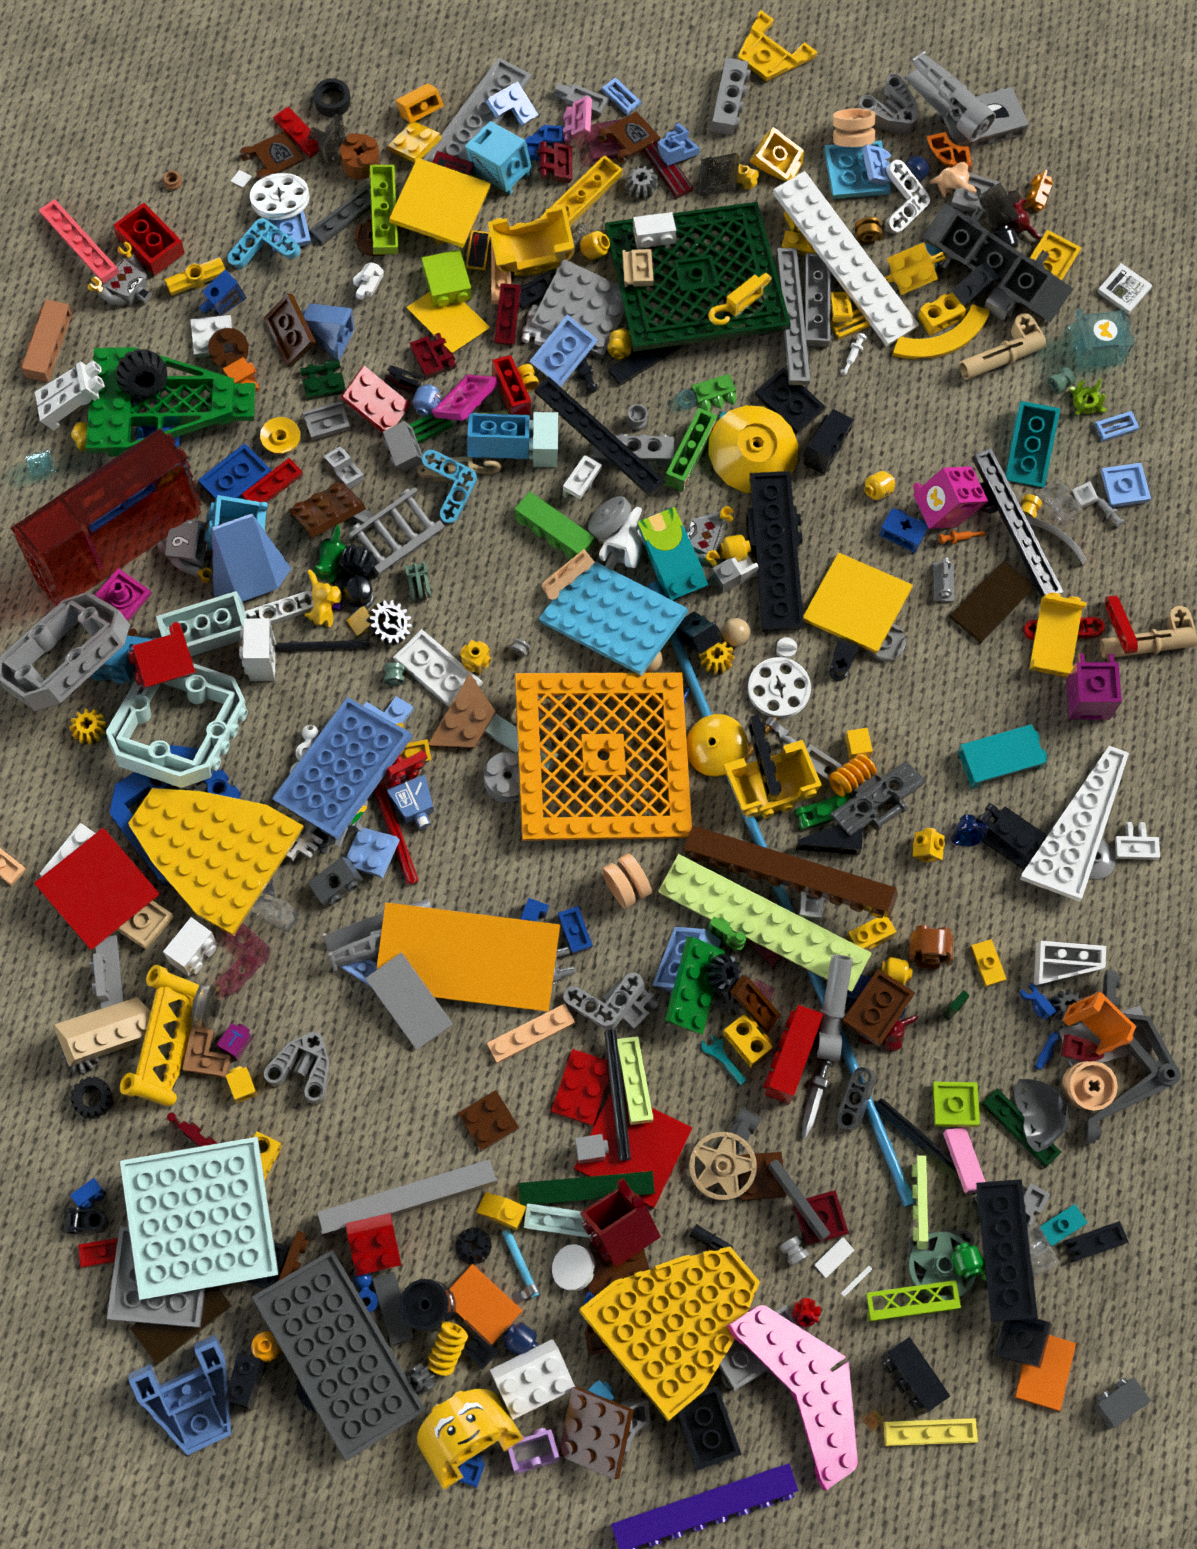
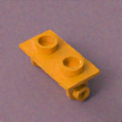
M1047 170L1039 175H1035L1032 179V188L1026 196L1025 209L1030 206L1036 212L1044 209L1048 198L1046 196L1049 194L1053 184L1052 178L1046 176Z

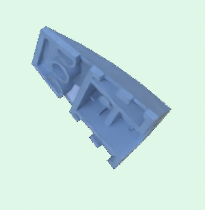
M253 514L212 527L213 597L237 591L243 602L280 587L290 572L291 567Z

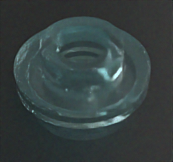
M689 389L679 392L676 399L677 404L683 409L694 407L697 400L694 392ZM688 398L690 401L686 402L683 399Z

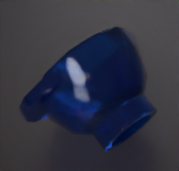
M963 815L956 825L952 842L955 845L967 847L978 845L984 840L985 835L988 834V827L976 821V817L973 815Z

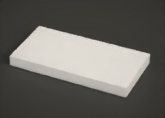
M422 629L393 657L396 663L403 664L405 670L448 708L451 706L469 674L472 675L479 687L483 684V681L472 672L466 670L461 662Z

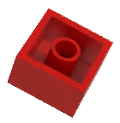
M391 1213L346 1223L356 1276L401 1266Z

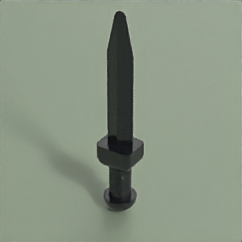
M585 357L578 365L579 377L585 380L586 390L589 393H595L598 386L592 378L593 368L591 365H588Z

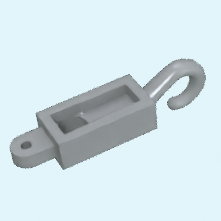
M783 735L779 738V744L782 747L797 742L790 736ZM810 744L807 751L819 780L831 787L829 775L824 772V769L829 767L836 771L843 765Z

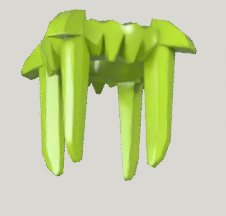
M1101 378L1094 388H1089V386L1083 387L1085 380H1081L1076 388L1073 386L1070 388V392L1074 396L1073 403L1077 409L1076 415L1106 412L1107 409L1103 407L1106 395L1103 393L1101 396L1098 392L1102 386L1100 385L1102 382ZM1088 396H1091L1093 398V403H1086Z

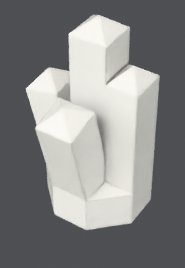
M372 262L367 263L353 278V284L359 287L356 292L357 299L363 300L368 296L372 297L384 276V271L379 265Z

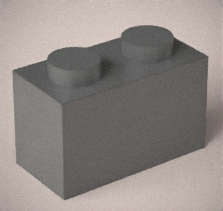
M1126 1377L1122 1378L1114 1384L1116 1387L1111 1393L1105 1391L1096 1398L1098 1402L1093 1406L1110 1429L1116 1428L1151 1401L1134 1377L1128 1380Z

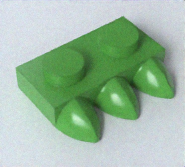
M730 374L692 385V391L699 407L708 412L711 409V401L720 409H722L724 404L723 398L732 405L736 402V388Z

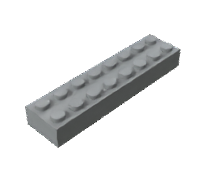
M806 253L804 279L807 346L829 347L830 270L818 254Z

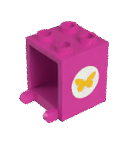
M972 466L944 467L923 486L919 482L913 484L914 498L929 529L958 527L988 502Z

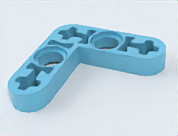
M261 218L254 222L230 251L228 261L236 269L244 268L264 243L270 245L286 258L294 259L300 253V246L293 238L271 222ZM275 235H281L280 241L272 242ZM249 240H255L252 247H246ZM285 244L291 248L293 247V250H287Z
M427 450L422 456L424 466L454 482L440 510L442 521L452 524L458 520L475 487L477 475L471 468L435 450ZM435 455V459L441 462V459H444L440 470L437 469L439 467L438 464L434 462L430 465L428 464L427 456ZM448 463L455 465L456 469L452 474L444 472V466ZM471 473L473 480L468 481L466 484V488H469L468 491L463 487L457 486L459 483L463 485L465 482L463 475ZM456 491L464 493V499L460 502L453 499V494ZM449 501L454 505L460 506L459 509L454 507L452 513L455 516L453 518L449 517V519H446L444 512H449L452 507L448 504Z

